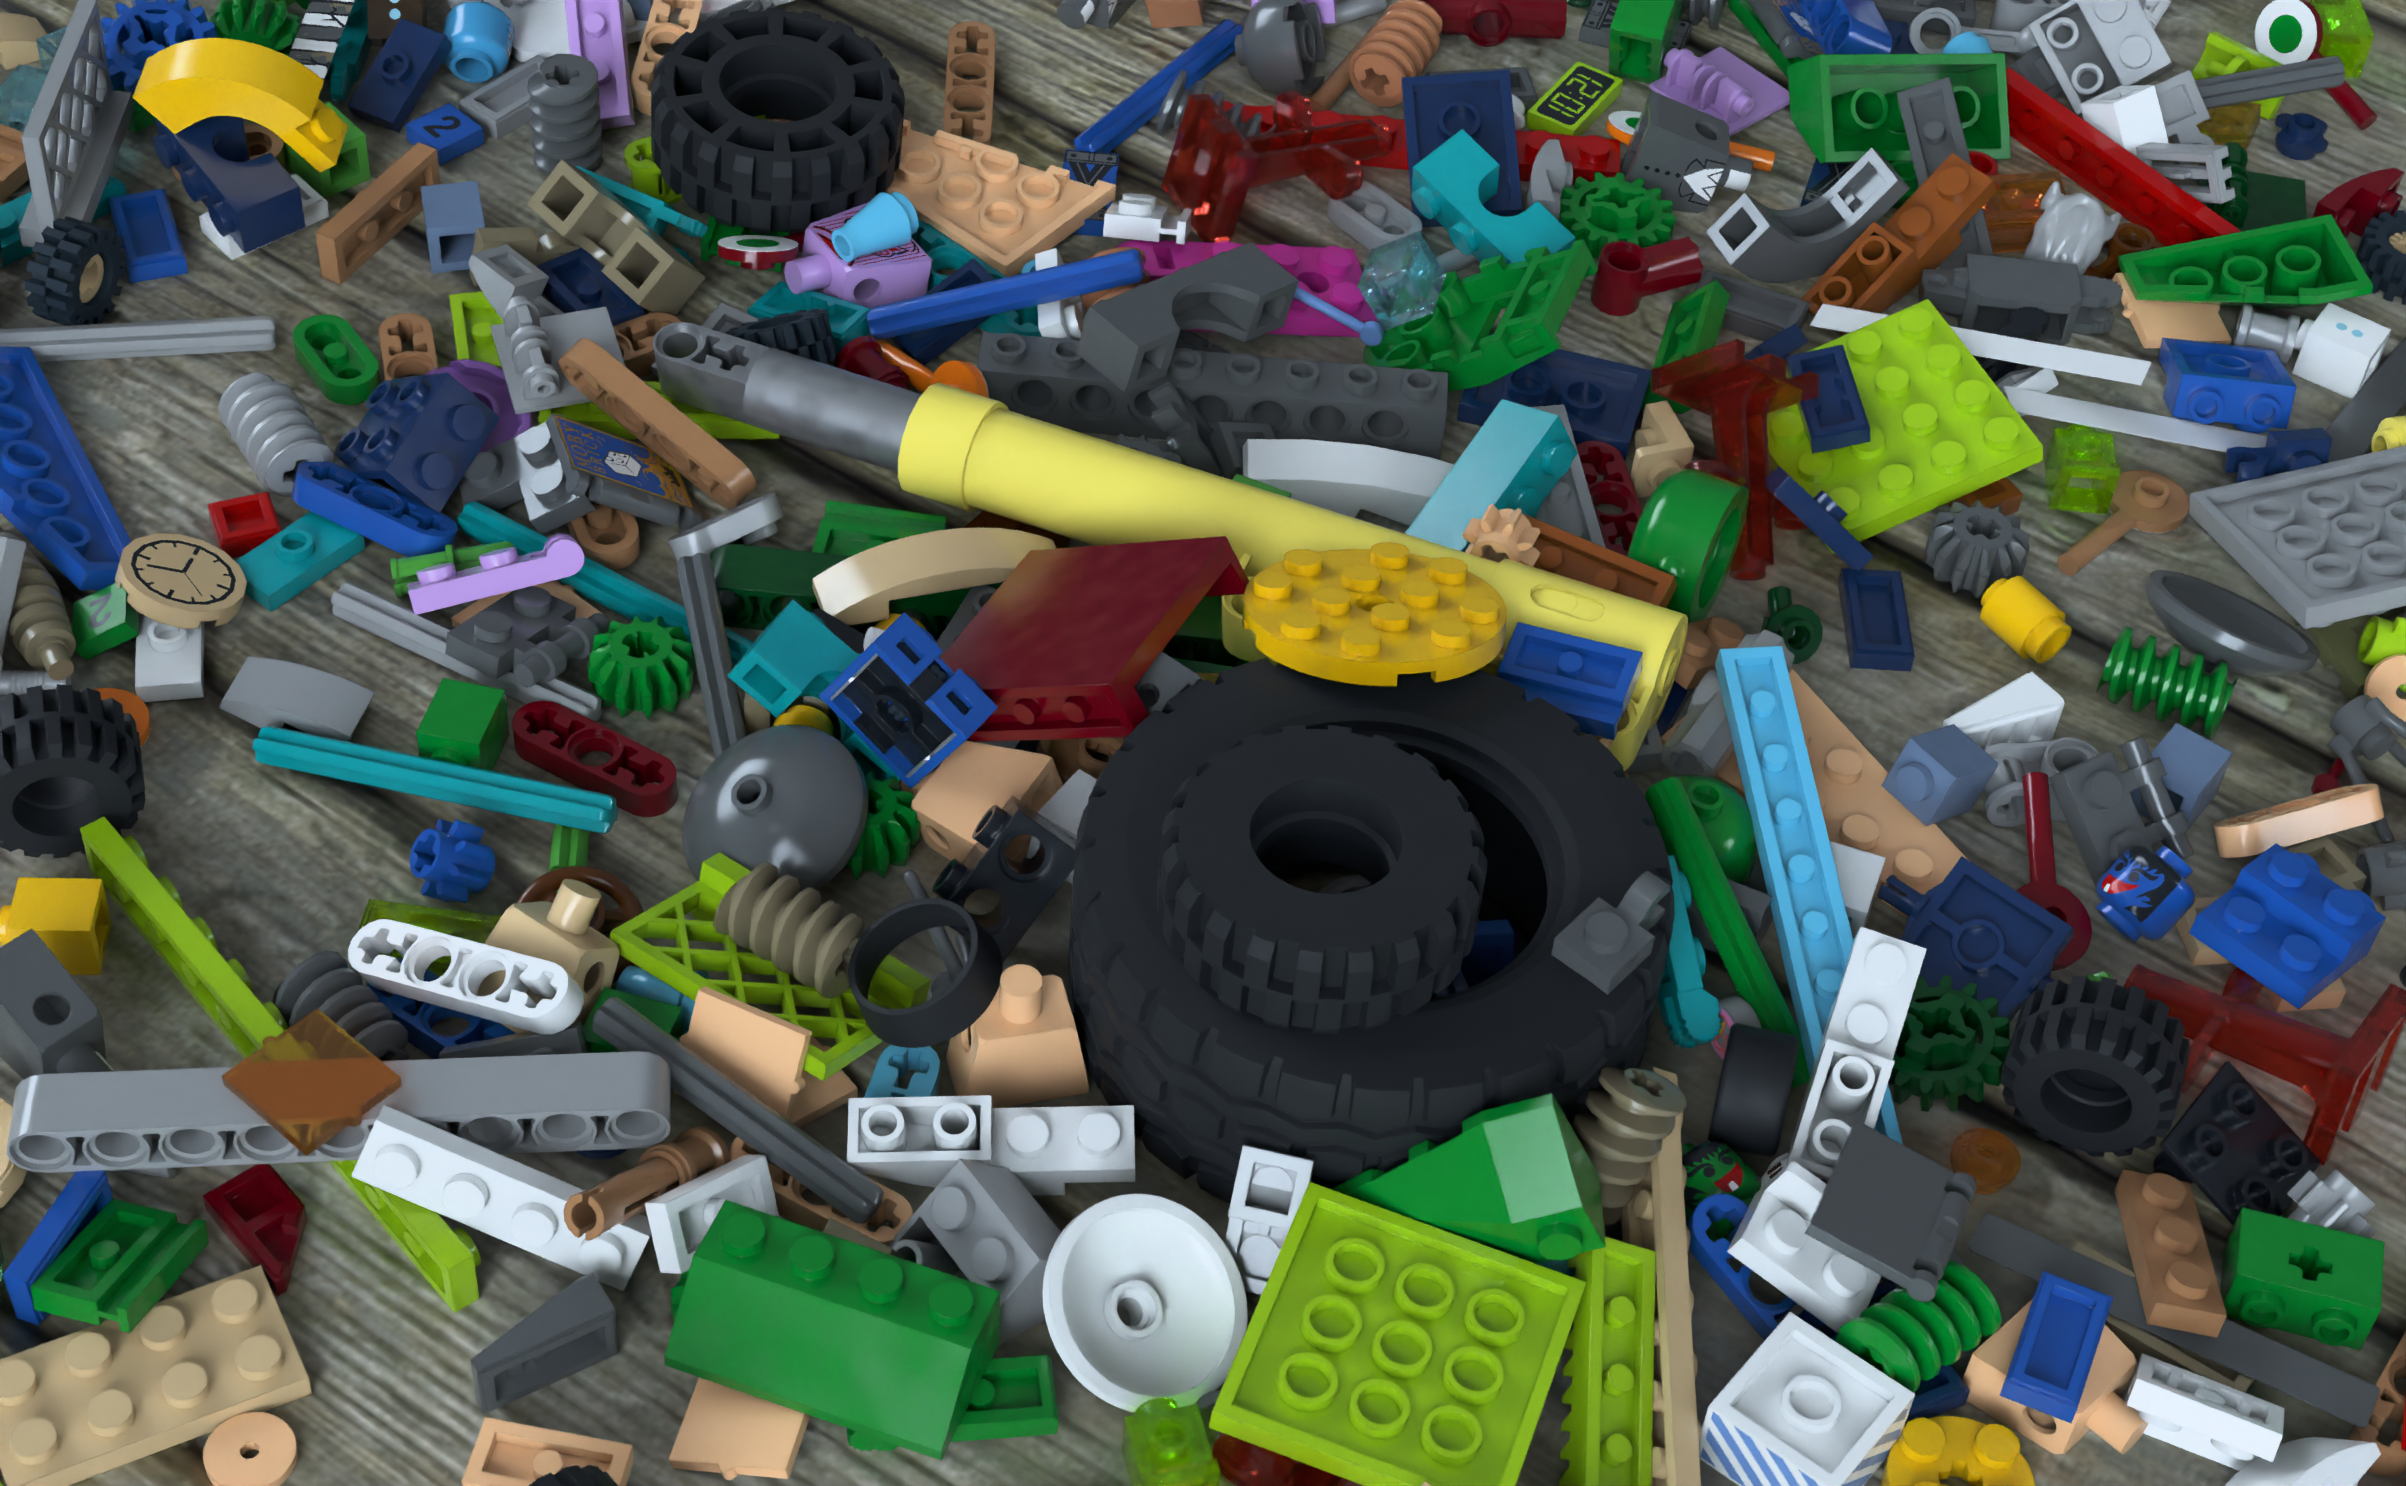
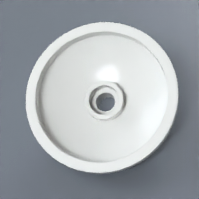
M1125 1194L1111 1197L1098 1202L1074 1218L1062 1231L1050 1252L1043 1279V1309L1049 1334L1066 1367L1094 1395L1113 1406L1130 1412L1165 1414L1182 1410L1195 1404L1203 1395L1215 1391L1226 1380L1247 1330L1248 1311L1246 1293L1237 1264L1226 1244L1213 1228L1196 1213L1183 1205L1160 1196ZM1118 1305L1123 1306L1130 1315L1129 1326L1121 1321L1117 1312Z

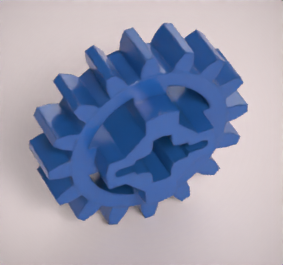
M135 0L136 6L128 8L120 2L115 4L118 18L103 17L101 19L112 89L115 91L124 87L125 91L132 92L133 96L147 58L169 46L184 41L218 38L213 22L207 21L205 9L202 6L190 10L188 0H175L174 3H168L167 0H155V2Z

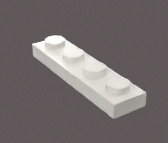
M383 1105L351 1176L583 1275L593 1272L598 1281L621 1291H624L651 1235L648 1217L639 1214L624 1223L612 1227L601 1236L592 1240H585L586 1233L578 1238L567 1228L563 1210L565 1203L571 1196L585 1190Z

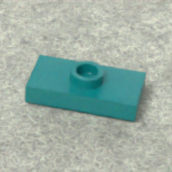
M779 281L747 309V314L757 319L776 317L778 314L787 312L791 314L799 310L826 309L837 354L848 342L858 337L867 336L870 333L867 323V313L871 310L870 308L815 291L794 294L789 289L787 283Z
M310 511L235 561L240 565L247 580L245 594L272 612L364 550V536Z

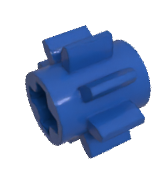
M439 819L436 830L426 829L417 837L410 854V869L415 877L425 879L421 890L422 895L445 902L453 900L465 904L468 901L469 892L479 893L488 885L495 868V855L490 846L479 843L483 836L484 828L460 820H455L453 823Z

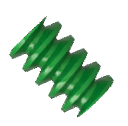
M2126 626L2118 635L2111 650L2097 691L2105 683H2109V702L2116 705L2129 691L2132 692V710L2137 713H2141L2152 700H2155L2156 719L2161 722H2165L2176 709H2179L2180 725L2188 729L2199 718H2203L2204 737L2212 740L2221 723L2238 678L2233 683L2228 682V663L2223 661L2209 675L2205 674L2204 654L2199 652L2185 666L2181 665L2180 645L2172 644L2162 657L2156 656V637L2149 635L2138 648L2133 647V628Z
M1949 1260L1942 1278L1938 1280L1939 1286L1935 1297L1931 1301H1916L1909 1296L1905 1288L1900 1286V1288H1896L1882 1297L1880 1303H1875L1862 1311L1859 1318H1854L1841 1326L1836 1342L1911 1392H1915L1919 1389L1921 1380L1928 1381L1939 1374L1941 1365L1949 1366L1960 1358L1961 1351L1968 1352L1978 1346L1981 1336L1988 1337L2000 1329L2002 1318L1999 1305L1984 1282L1965 1266Z

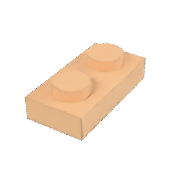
M485 1417L461 1482L462 1486H529L536 1479L549 1473L554 1475L565 1467L578 1465L580 1468H583L587 1465L599 1467L602 1472L606 1471L618 1486H626L634 1464L633 1445Z

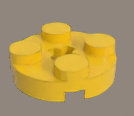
M1957 1416L1922 1417L1907 1422L1899 1439L1890 1449L1881 1478V1486H1949L1940 1483V1480L1948 1479L1949 1476L1962 1478L1971 1486H2035L2028 1462L2019 1452V1440L2010 1429L1999 1424L1985 1425L1976 1420Z

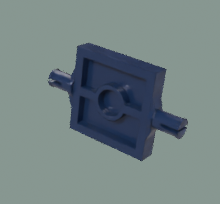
M1962 856L1943 882L1927 891L1925 895L1914 890L1893 874L1886 879L1887 886L1884 884L1881 886L1877 898L1884 900L1908 916L1904 934L1899 940L1926 948L1918 976H1922L1926 980L1928 987H1938L1943 975L1951 976L1952 989L1961 991L1964 986L1973 982L1977 984V1001L1980 1002L1986 998L1995 997L1998 1000V1016L2008 1017L2009 1022H2011L2021 1007L2026 1005L2027 998L2035 990L2044 992L2046 984L2055 981L2050 978L2053 964L2074 936L2072 926Z

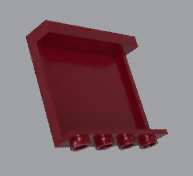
M1227 537L1029 551L941 657L954 673L960 668L965 674L974 678L981 686L983 692L998 707L967 741L1128 737L1149 716L1134 686L1203 597L1240 595L1245 592L1249 580Z

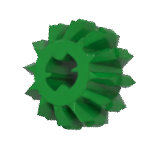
M222 0L218 3L214 15L209 20V22L214 23L218 38L258 44L289 56L300 28V16L287 13L286 0L275 3L269 0Z
M635 614L632 622L627 625L611 620L607 633L594 635L590 661L587 663L588 680L592 682V689L596 690V695L601 698L602 707L616 706L622 718L628 716L633 711H642L648 720L653 710L659 708L673 713L678 700L690 698L694 672L697 670L692 644L688 642L683 627H668L662 616L657 617L651 622H642L637 614Z
M872 769L865 777L868 790V812L865 827L854 853L841 869L850 868L856 881L864 871L873 870L884 879L889 869V864L906 866L910 850L916 848V843L920 838V822L917 820V813L911 810L912 800L914 799L913 792L902 791L897 777H892L882 782L878 781Z

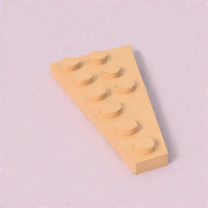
M768 118V119H766V120H768V121H776V122H789V121H791V120L776 119V118ZM904 119L900 165L894 172V180L885 193L899 192L906 196L915 208L918 220L931 225L1004 276L1010 277L1020 273L1026 263L1035 259V254L1052 249L1082 227L1088 217L1111 201H1115L1116 185L1097 180L1093 187L1071 180L1070 171L1050 165L1045 172L1020 164L1017 154L941 130H938L934 137L911 130V121Z
M1791 669L1789 677L1829 841L1886 858L1876 891V898L1883 884L1887 886L1886 879L1892 874L1914 890L1925 895L1927 891L1943 882L1961 856L1965 859L1967 858L1936 824L1924 825L1881 786L1889 773L1801 677ZM1685 717L1660 737L1663 747ZM1733 750L1714 778L1731 785L1746 799L1735 750ZM1881 900L1882 902H1884L1885 904L1889 905L1890 907H1892L1893 909H1895L1896 911H1898L1899 913H1901L1902 915H1904V916H1906V917L1908 918L1907 915H1905L1904 913H1902L1901 911H1899L1898 909H1896V908L1893 907L1892 905L1888 904V903L1885 902L1884 900Z

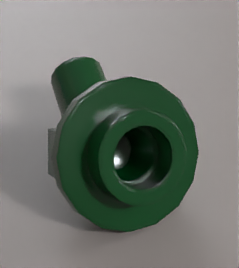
M1777 586L1771 588L1767 592L1770 617H1764L1761 632L1765 629L1783 637L1786 647L1795 655L1793 664H1799L1808 660L1818 650L1822 641L1823 631L1820 619L1810 608L1800 604H1793L1791 590L1788 587Z

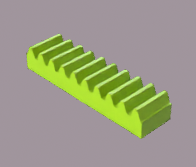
M1606 1236V1247L1579 1253L1577 1256L1567 1259V1268L1575 1270L1574 1278L1585 1281L1586 1285L1573 1320L1574 1327L1568 1335L1564 1346L1565 1349L1573 1351V1356L1563 1368V1376L1572 1378V1383L1562 1395V1403L1571 1405V1411L1561 1423V1431L1570 1433V1439L1560 1451V1459L1569 1461V1468L1559 1479V1486H1651L1656 1252Z

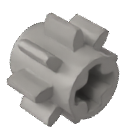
M2337 1169L2324 1181L2309 1170L2286 1193L2299 1205L2288 1217L2289 1219L2370 1238L2377 1231L2364 1219L2376 1204Z

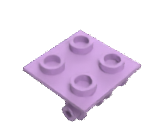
M1721 46L1699 58L1693 55L1687 48L1681 50L1677 48L1671 49L1664 59V66L1668 68L1667 75L1650 83L1649 86L1651 90L1725 121L1729 126V137L1790 104L1788 90Z

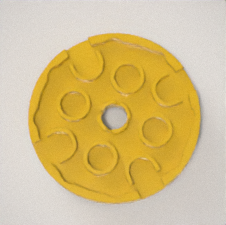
M1381 542L1373 545L1371 549H1340L1319 552L1308 549H1294L1286 552L1284 560L1260 571L1248 583L1244 592L1242 624L1244 630L1251 629L1256 635L1255 647L1259 651L1286 667L1314 677L1342 683L1367 686H1397L1398 674L1431 672V678L1437 683L1462 677L1487 665L1499 654L1503 647L1507 609L1500 594L1486 581L1469 572L1468 565L1464 561L1451 557L1433 559L1410 554L1409 549L1402 544Z

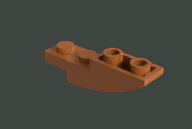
M1951 153L1883 227L1873 221L1800 300L1811 303L1809 313L1814 317L1822 304L1881 314L1919 284L1923 269H1936L1963 242L1960 230L1997 192L1994 181L1954 153ZM1833 330V331H1835L1836 333H1838L1840 336L1843 335V334H1845V333H1847V332H1841V331Z

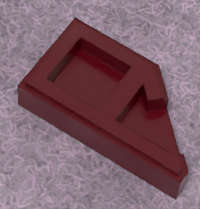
M256 1164L204 1194L203 1200L208 1214L254 1268L261 1265L271 1290L278 1297L288 1289L306 1226L307 1216L303 1202L270 1164Z

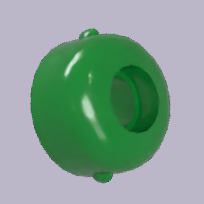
M1683 469L1672 473L1656 487L1639 518L1627 555L1631 559L1675 576L1678 586L1666 608L1686 614L1688 623L1705 619L1722 589L1740 541L1749 499L1747 487L1693 469Z

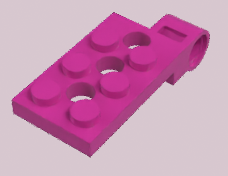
M1130 240L1116 248L1135 247L1143 250L1146 258L1144 269L1149 272L1150 281L1152 282L1172 274L1180 268H1187L1212 258L1220 252H1227L1244 244L1228 241L1218 243L1185 241V244L1182 245L1176 244V241L1160 240L1159 242ZM1254 244L1299 280V288L1363 323L1368 321L1379 322L1354 249L1337 246L1323 248L1288 246L1285 244ZM1294 297L1284 326L1266 333L1360 337V333ZM1186 329L1187 331L1217 332L1206 329Z

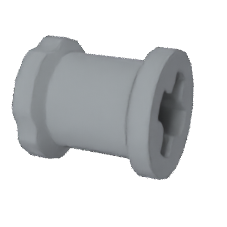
M2244 303L2237 319L2231 345L2274 350L2282 364H2287L2297 337L2300 316L2291 314L2286 319L2254 311L2253 305Z

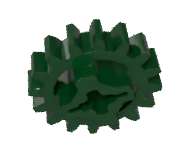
M1943 975L1938 987H1928L1926 980L1922 976H1918L1897 1044V1053L1895 1052L1893 1057L1895 1062L1888 1081L1889 1086L1894 1084V1102L1902 1104L1911 1095L1920 1097L1921 1111L1929 1112L1934 1099H1944L1948 1109L1956 1111L1958 1110V1096L1966 1094L1969 1098L1979 1103L1984 1100V1083L1994 1086L2000 1085L2002 1066H2004L2011 1042L2009 1040L2010 1022L2008 1017L1998 1016V1000L1995 997L1986 998L1978 1002L1977 984L1970 982L1961 991L1952 989V980L1949 975ZM1976 1034L1978 1035L1982 1044L1976 1042Z

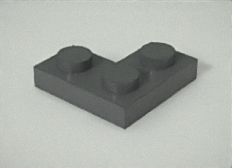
M546 422L534 426L485 452L477 454L458 483L464 506L468 502L477 501L497 512L524 498L530 522L538 533L542 535L595 510L594 502L589 499V486L586 493L581 497L566 492V477Z

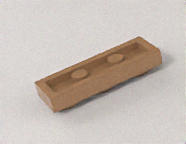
M420 142L416 143L401 158L395 160L368 187L361 190L335 216L323 223L320 229L316 231V246L318 248L323 278L341 285L423 211L420 186L440 184L437 149Z
M2123 1169L2114 1193L2147 1324L2217 1338L2227 1314L2190 1183L2179 1181L2163 1173L2149 1175Z

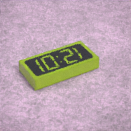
M1577 61L1527 111L1525 127L1534 131H1547L1552 134L1581 136L1621 95L1623 79Z

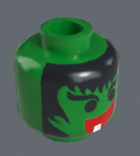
M1706 1141L1696 1147L1692 1143H1686L1681 1146L1682 1165H1684L1687 1172L1684 1189L1686 1219L1702 1200L1715 1194L1734 1196L1749 1207L1755 1193L1761 1188V1178L1728 1145L1722 1141ZM1726 1218L1719 1222H1714L1710 1219L1712 1224L1705 1232L1708 1238L1713 1242L1721 1238L1729 1241L1727 1236L1734 1229L1731 1222Z

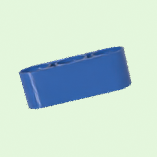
M1797 0L1824 54H1890L1893 42L1892 36L1873 0Z

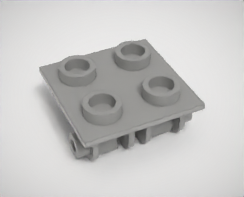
M516 296L507 302L503 312L504 323L490 326L515 415L592 402L567 380L558 362L580 338L592 340L625 366L607 307L540 317L538 307L534 302L529 301L527 297Z

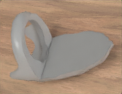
M2055 181L2050 185L2041 200L2040 210L2044 213L2034 225V234L2026 247L2023 259L2077 264L2079 275H2083L2089 265L2098 258L2102 245L2114 236L2122 214L2117 212L2107 216L2099 200L2082 192L2064 195L2060 191V183Z

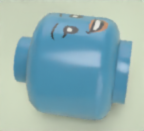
M483 1L465 2L455 6L447 14L443 34L448 37L452 47L445 56L443 63L453 74L466 82L482 83L490 78L500 76L508 67L515 33L511 19L501 9Z

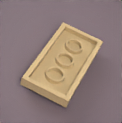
M261 1265L157 1302L131 1333L120 1331L119 1322L107 1320L101 1326L94 1325L0 1359V1471L5 1485L69 1486L210 1433L222 1422L238 1414L265 1412L311 1395L309 1377Z

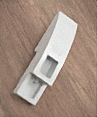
M1860 926L1822 1035L1786 1165L1789 1162H1797L1816 1177L1828 1181L1856 1120L1874 1129L1895 1062L1893 1057L1926 948Z
M991 1095L849 1098L847 1163L859 1172L868 1175L936 1188L961 1158L1008 1168L1016 1175L1031 1195H1065V1183L1135 1182L1134 1105L992 1108Z

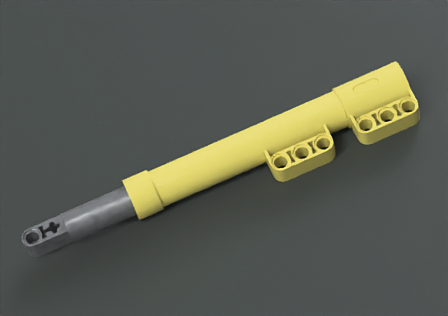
M687 322L671 323L664 326L655 334L653 339V349L661 390L672 400L898 472L900 486L904 491L970 513L978 509L1093 546L1226 536L1249 582L1260 571L1284 560V554L1294 549H1308L1316 552L1340 549H1371L1377 543L1394 542L1406 546L1410 554L1433 559L1440 557L1460 559L1468 565L1469 572L1486 581L1500 594L1507 609L1503 647L1491 662L1478 670L1497 676V670L1518 622L1643 652L1642 671L1624 717L1620 718L1615 740L1608 748L1622 764L1624 771L1628 770L1634 762L1647 731L1651 730L1658 721L1679 668L1688 630V617L1686 614L1506 558L1500 563L1015 413L1009 411L1008 406L1001 401L937 382L930 385L923 394H919ZM1244 594L1222 596V639L1224 647L1230 654L1239 659L1253 662L1266 658L1271 664L1277 666L1278 662L1272 660L1255 647L1256 635L1251 629H1243ZM1476 670V671H1474V672H1472V673L1467 674V676H1470V677H1471V676L1474 675L1478 670Z

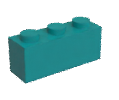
M1501 399L1405 534L1465 552L1470 542L1462 537L1466 527L1472 518L1481 520L1491 504H1494L1498 510L1510 508L1516 510L1519 508L1523 514L1535 518L1544 500L1559 479L1567 473L1572 461L1578 454L1559 416Z

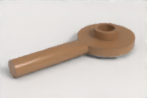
M2130 470L2118 474L2112 479L2106 493V504L2112 515L2059 556L2057 565L2062 573L2073 576L2132 528L2147 533H2167L2176 530L2184 523L2189 511V498L2176 482L2155 472Z

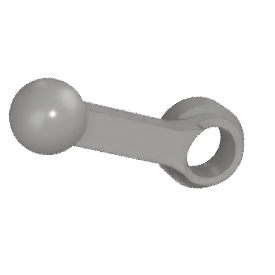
M1939 7L1929 8L1919 13L1911 22L1908 31L1909 40L1916 54H1942L1944 47L1954 37L1968 31L1985 37L1993 52L2017 54L2018 58H2021L2038 45L2028 26L2024 27L2020 32L1963 27L1951 11ZM1928 20H1939L1947 27L1948 39L1940 49L1927 48L1920 39L1921 27Z

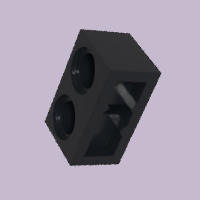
M1013 795L1002 809L994 805L985 813L972 835V838L977 841L975 846L962 863L957 859H953L941 872L932 888V892L937 895V899L951 901L965 909L964 904L968 896L976 890L991 889L1000 895L998 905L991 912L983 915L967 912L995 939L1000 948L1003 963L1073 871L1075 864L1076 840ZM1025 834L1040 840L1037 853L1029 860L1017 862L1010 860L1004 855L1007 844L1016 836ZM949 926L971 941L969 928Z

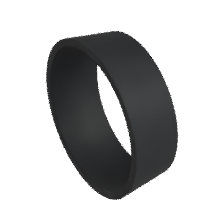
M925 898L899 905L886 912L870 925L860 937L852 952L848 967V979L851 991L867 1026L878 1038L898 1047L919 1048L935 1045L958 1035L971 1026L985 1012L999 988L1003 961L1000 948L995 939L965 909L948 900ZM961 926L969 928L971 949L968 960L956 980L941 994L923 1004L904 1009L883 1008L868 1001L870 983L877 968L884 958L904 940L934 927Z

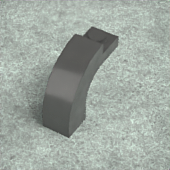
M1871 147L1826 193L1809 204L1790 210H1775L1762 205L1747 193H1744L1706 233L1729 264L1752 279L1768 283H1789L1825 274L1873 221L1876 223L1910 188L1886 158Z

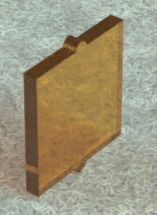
M318 1008L279 1036L265 1037L262 1042V1048L222 1075L224 1086L306 1156L347 1126H359L362 1123V1115L402 1087L400 1076Z

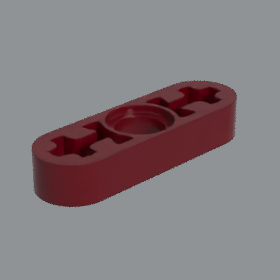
M1602 441L1582 442L1576 445L1605 547L1627 557L1642 509L1623 456L1617 448ZM1597 474L1603 475L1602 481L1596 482ZM1598 504H1611L1621 508L1624 512L1620 514H1607L1597 510L1595 506ZM1622 536V546L1619 544H1615L1617 537Z
M552 701L528 703L514 714L512 720L514 746L516 753L523 760L583 790L611 795L616 799L617 807L639 817L659 816L669 811L675 805L678 797L676 768L673 762L664 755ZM591 751H602L612 757L607 763L599 766H588L578 761L579 757Z

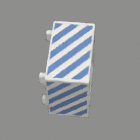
M1789 1312L1708 1406L1702 1427L1699 1458L1739 1486H1864L1887 1458L1890 1449L1899 1439L1915 1394Z

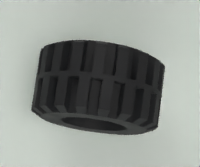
M57 684L56 689L43 690L41 685L26 688L27 693L20 696L10 693L0 698L1 848L10 852L21 849L24 850V856L37 858L42 854H53L54 858L69 857L71 852L81 851L83 854H86L80 828L105 817L121 837V829H131L138 821V811L144 809L145 784L139 732H137L136 722L130 713H123L122 704L113 698L101 700V694L96 690L86 688L79 692L73 691L72 685Z
M2087 976L2072 977L2070 984H2066L2058 979L2047 983L2044 992L2035 990L2027 998L2026 1005L2021 1007L2001 1073L2000 1084L2004 1085L2002 1095L2005 1103L2008 1106L2015 1107L2013 1116L2022 1125H2031L2034 1127V1135L2044 1141L2051 1139L2060 1143L2059 1148L2073 1153L2074 1149L2087 1151L2088 1156L2104 1157L2105 1152H2112L2118 1157L2132 1155L2134 1147L2146 1150L2155 1145L2157 1137L2164 1138L2171 1129L2172 1121L2175 1119L2190 1054L2189 1039L2183 1037L2185 1028L2179 1018L2168 1017L2170 1008L2159 999L2149 1000L2145 997L2146 991L2134 985L2130 988L2116 985L2117 980L2102 977L2101 982L2090 981Z

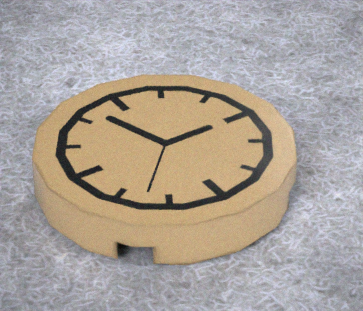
M154 533L135 538L124 547L115 577L118 590L123 587L128 592L126 601L137 612L158 623L181 629H200L202 621L216 620L214 627L228 623L240 611L247 584L240 565L225 551L204 540L181 534Z

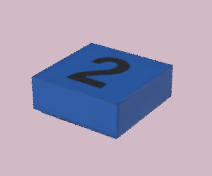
M450 103L405 124L407 140L413 145L420 142L437 149L438 164L440 166L485 144L483 128Z

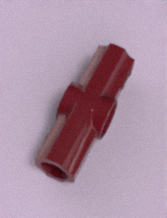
M1420 0L1435 9L1441 17L1442 31L1440 34L1467 35L1470 41L1478 46H1496L1503 43L1508 37L1561 39L1565 34L1567 0Z

